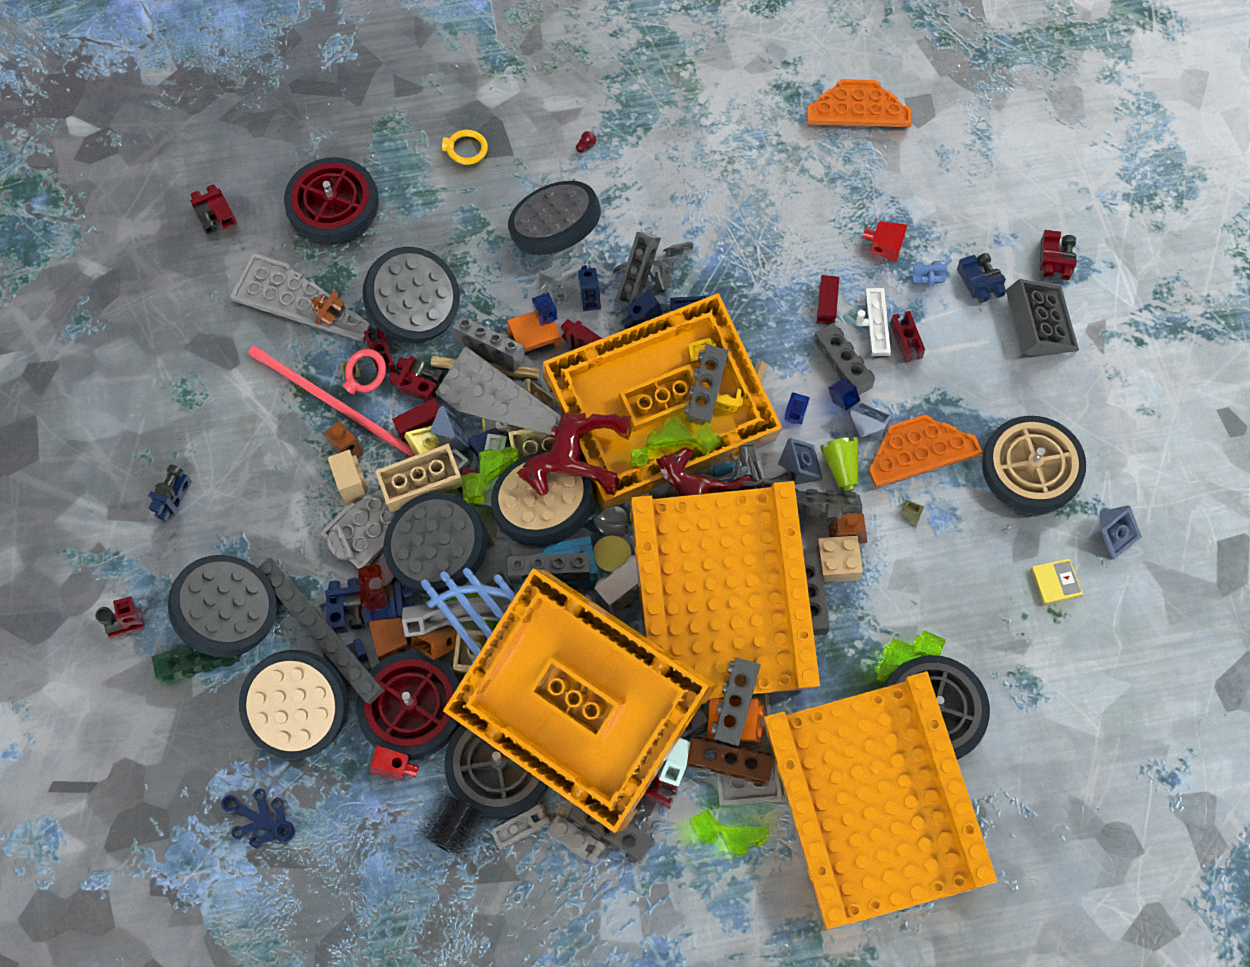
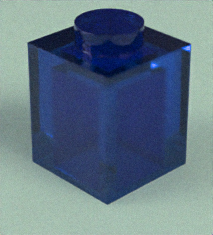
M549 292L532 298V307L540 325L551 324L558 319L557 309Z
M843 378L828 388L832 402L844 410H848L860 402L857 387Z
M792 392L784 420H788L792 424L802 425L809 406L810 397Z

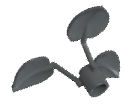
M684 242L667 247L663 250L666 251V258L648 263V266L659 265L660 271L655 272V276L651 271L649 273L651 280L655 281L657 291L671 288L669 267L678 257H670V253L682 247L693 249L692 242ZM627 262L615 267L613 274L620 268L626 267Z
M755 445L739 446L740 457H736L735 470L730 474L706 475L700 472L701 475L708 478L724 481L737 476L740 462H742V466H750L753 480L741 482L742 486L756 487L788 481L787 472L770 479L762 477L756 460ZM754 466L756 468L759 480L756 479Z
M667 482L652 489L648 496L652 495V499L679 497V491ZM617 506L605 509L594 518L596 527L605 536L624 537L627 532L626 526L632 525V522H627L628 515L625 510Z

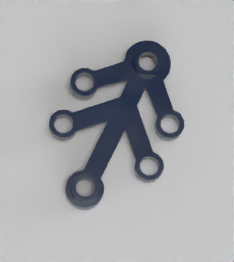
M261 788L256 789L253 793L260 814L241 805L234 795H227L223 798L221 806L226 812H237L255 821L242 827L235 826L231 832L235 839L241 840L246 834L267 827L272 832L262 836L253 835L249 840L250 845L254 849H259L264 843L276 839L285 843L292 840L295 836L294 825L286 821L284 813L285 802L281 798H274L271 802V807L276 812L278 823L270 819L266 803L267 793ZM263 792V797L258 799L257 794ZM281 801V806L276 808L275 803ZM235 802V806L229 808V803ZM239 829H241V830H242L241 835H240V836H236V835H235L236 831L239 830ZM288 829V834L283 836L282 831ZM255 839H260L258 845H253Z

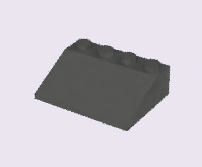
M1019 279L1006 289L1022 354L1040 356L1079 350L1061 286Z

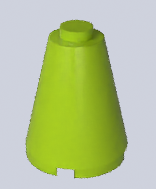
M849 437L827 442L828 446L826 447L823 444L820 446L839 489H843V492L853 491L855 486L858 485L859 442L856 437H853L854 441H849Z

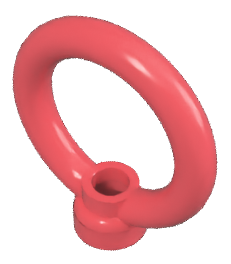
M362 349L354 353L346 365L345 377L347 381L343 384V387L352 395L356 392H371L378 388L386 374V364L383 357L372 349ZM370 356L378 363V375L372 383L360 385L353 378V367L360 358Z

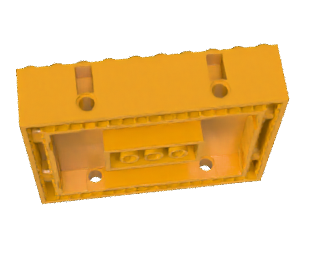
M719 293L543 362L544 381L549 392L554 393L562 414L566 412L575 414L585 412L586 418L592 414L631 416L632 430L629 440L621 438L614 430L605 428L592 430L580 438V455L585 464L618 473L619 482L615 496L607 494L599 482L591 479L595 486V496L602 512L609 507L630 501L631 497L647 494L655 487L668 482L662 476L656 459L648 460L647 464L642 467L637 465L632 467L629 464L631 461V451L635 448H648L666 437H671L676 442L677 451L685 447L691 450L692 456L684 469L687 473L693 475L732 459L731 453L736 452L734 457L739 456V446L755 445L756 449L776 441L782 430V426ZM711 338L718 343L719 348L729 350L718 395L727 394L734 398L736 390L742 389L741 396H744L742 406L738 407L735 413L714 408L711 422L708 427L685 421L687 414H684L686 403L691 401V396H688L691 385H695L696 379L693 378L696 367L699 368L700 362H691L688 344ZM705 365L708 370H714L712 365ZM701 382L704 388L710 387L708 383ZM696 400L698 405H705L704 401Z
M794 481L774 483L769 488L652 499V495L631 497L630 511L644 636L715 683L717 687L709 699L724 698L725 694L722 693L724 681L729 680L728 666L730 661H734L736 657L761 664L753 695L813 689L820 686ZM737 675L735 677V684L742 687L745 684L744 676Z
M533 568L443 711L608 829L617 833L627 828L638 811L636 809L637 804L701 704L708 701L717 685L549 572Z
M927 671L908 676L905 682L788 715L783 711L764 717V726L825 931L982 888L997 882Z

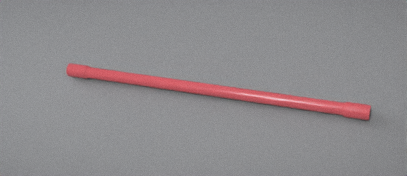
M254 345L250 348L248 354L253 358L268 365L409 457L416 456L410 445L278 362Z

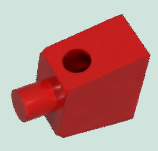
M880 221L877 224L876 231L865 228L862 239L872 241L871 252L897 262L907 225Z
M376 746L370 765V773L402 781L404 775L416 778L419 766L408 763V755ZM398 764L401 767L395 768L393 765Z

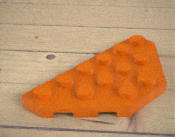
M841 79L831 90L828 89L816 102H812L807 106V125L911 127L912 116L911 108L899 102L898 97L889 90L883 89L877 80Z
M922 415L890 425L868 473L875 489L980 456L983 451L975 435L966 434L957 430L952 425L944 422L940 423L928 415Z

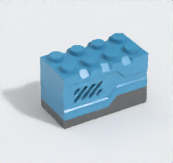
M588 529L578 531L561 542L547 546H529L521 543L510 544L512 556L589 553L590 580L563 582L574 590L584 588L585 591L593 590L598 582V572ZM507 556L505 560H506V566H507V571H508V556ZM518 583L519 590L523 583Z

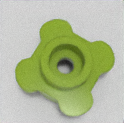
M646 447L633 449L629 464L632 467L646 465L649 460L648 449Z

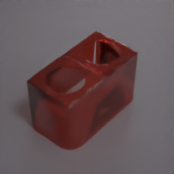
M372 564L359 568L360 603L367 611L388 607L385 574L380 565ZM373 578H380L382 586L378 590H372L369 588V582ZM376 595L382 596L379 600L371 601Z

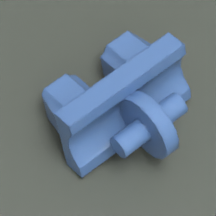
M933 261L931 265L915 262L912 282H928L929 287H933L934 282H945L947 264H942L941 261Z

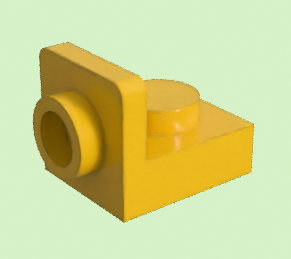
M711 338L689 343L691 362H701L697 361L700 349L704 350L706 344L719 347L718 343Z
M742 389L736 390L734 398L727 394L717 395L714 408L735 413L743 403Z

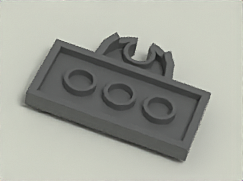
M795 488L798 510H803L804 515L808 518H812V516L820 517V513H827V518L834 517L835 520H838L842 513H862L863 506L860 495L855 492L847 491L843 494L833 490H827L826 492H818L815 489L798 491Z

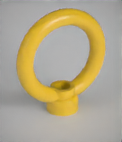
M460 130L449 138L443 137L442 151L447 152L450 158L457 163L471 165L480 162L486 156L488 144L480 133L473 130ZM461 137H472L479 141L481 150L474 157H461L455 153L454 143Z

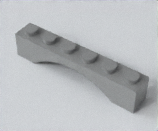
M491 596L505 613L511 601L508 598ZM482 597L468 599L483 620L500 621ZM458 600L445 602L459 622L473 620ZM428 605L403 608L402 623L405 637L425 635L450 624L437 605L432 609Z

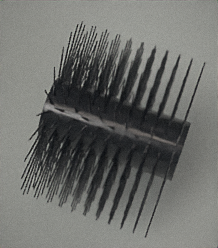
M447 794L442 802H438L439 809H437L432 816L433 819L423 829L424 832L421 837L424 834V837L426 835L425 839L428 838V840L430 839L429 842H432L430 844H434L448 853L461 856V858L463 854V858L464 855L466 858L468 855L465 852L473 844L472 841L477 836L476 833L481 828L480 825L483 823L482 819L485 815L483 816L484 813L481 815V812L479 813L480 810L477 811L476 807L472 806L473 804L470 805L461 800V798L454 799L453 796L449 798Z

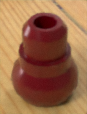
M589 131L583 132L579 143L576 145V150L579 153H583L589 147L594 146L597 141L596 137Z

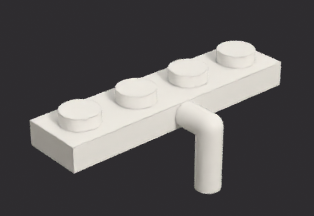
M867 288L865 290L868 318L864 319L865 311H858L856 325L868 326L871 356H890L891 349L884 288Z

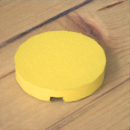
M610 535L603 537L596 543L593 549L596 566L599 570L609 574L616 567H622L626 564L627 559L632 556L630 545L619 536Z

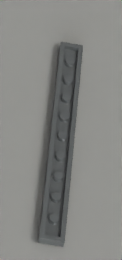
M269 557L258 569L267 577L274 593L363 700L370 705L384 689L275 560Z

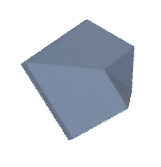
M859 401L850 411L860 438L870 435L882 440L893 417Z
M441 406L430 432L438 438L440 446L449 443L451 450L456 449L459 452L470 450L459 418L445 406Z
M789 438L778 465L790 470L795 485L822 480L823 477L814 445Z
M1127 505L1100 511V530L1111 558L1115 559L1142 536L1131 506Z

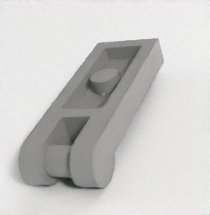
M539 804L490 830L500 851L552 824L550 817H547L544 812L546 809L543 804ZM538 816L540 821L534 823L532 817Z
M558 815L546 832L548 836L593 865H596L599 860L598 856L607 848L602 842L589 836ZM589 845L594 847L591 853L586 851Z

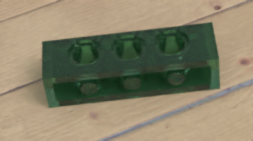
M189 645L151 656L155 677L161 684L165 685L172 684L177 679L192 678L195 674L201 672H212L215 668L221 666L229 667L234 665L235 662L240 661L239 655L212 658L210 655L196 651ZM200 657L199 662L192 664L195 658ZM180 663L179 668L173 670V666Z

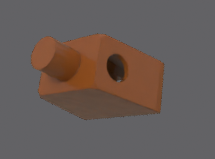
M340 421L325 431L327 442L337 453L347 451V448L350 446L352 456L356 455L358 459L364 455L357 439Z
M862 513L841 515L838 520L833 519L828 526L829 538L858 536L859 543H867L865 519Z
M401 618L369 622L379 661L410 649L408 639L411 636L405 637Z
M446 625L425 635L411 636L412 648L424 653V655L433 660L455 649L457 631L453 626Z

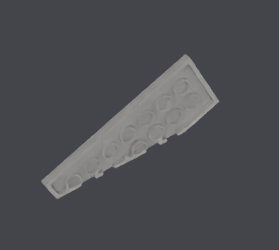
M254 253L230 296L234 302L362 342L366 340L364 331L371 329L369 322L355 312H351L345 305L339 313L330 308L328 312L336 316L331 326L322 322L320 325L316 324V316L321 309H318L317 312L313 311L314 304L311 300L313 297L320 298L321 295H325L326 299L324 302L326 303L330 294L313 282H309L303 275L295 272L286 263Z
M464 347L435 394L461 413L537 431L550 436L552 427L558 425L561 417L560 414L467 347Z
M453 449L451 451L459 472H461L463 467H466L470 462L458 450ZM381 489L372 495H366L355 504L351 503L346 506L320 532V535L327 541L332 531L331 529L339 523L355 557L348 561L362 572L384 550L386 530L398 510L391 513Z
M769 693L752 695L751 699H758L764 705L765 716L771 715ZM730 697V699H739V697ZM761 718L764 737L760 739V744H755L753 741H740L739 746L749 748L750 752L754 753L764 751L769 753L771 757H774L764 726V718ZM728 743L729 747L738 748L737 745ZM727 756L725 761L728 764H734L736 759L733 756ZM752 760L745 763L749 769L757 767L756 763ZM775 760L773 761L768 786L716 774L719 807L782 801L779 773Z

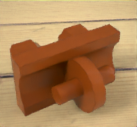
M336 291L332 292L326 303L324 302L326 299L325 295H321L320 298L313 297L311 300L314 304L313 311L317 312L318 309H321L316 316V324L320 325L322 322L331 326L336 316L328 312L330 308L338 313L342 310L345 303L337 297L338 293Z

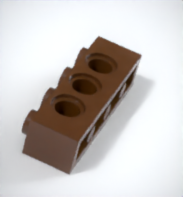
M697 737V739L692 738L686 767L768 786L774 757H771L769 753L764 751L754 753L750 752V749L738 746V748L729 747V744L725 742H717L716 744L709 742L707 738ZM707 751H713L716 757L714 759H707L704 754ZM727 756H733L735 757L736 762L734 764H728L725 761V758ZM752 760L756 763L757 767L749 769L745 763Z

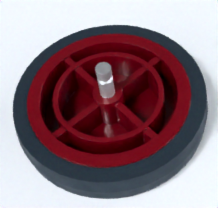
M330 157L310 162L292 176L285 190L284 205L290 223L299 234L311 241L332 244L348 241L365 231L377 214L379 198L376 184L370 173L363 166L349 159Z
M402 652L385 658L369 671L384 691L370 705L357 694L356 713L364 736L374 747L380 746L408 755L409 759H418L439 751L450 742L451 737L460 727V723L443 710L458 688L460 681L446 663L438 658L433 660L422 652Z

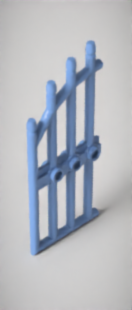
M465 568L463 573L472 585L457 586L450 579L448 573L445 571L440 573L441 579L446 582L450 590L439 595L431 587V584L424 579L421 581V585L431 597V600L426 602L431 609L437 605L476 656L471 660L473 663L481 649L444 601L455 596L489 639L493 631L464 594L478 592L496 617L501 620L504 612L490 595L508 598L512 602L516 596L499 574L493 577L500 587L497 588L481 584L469 568Z

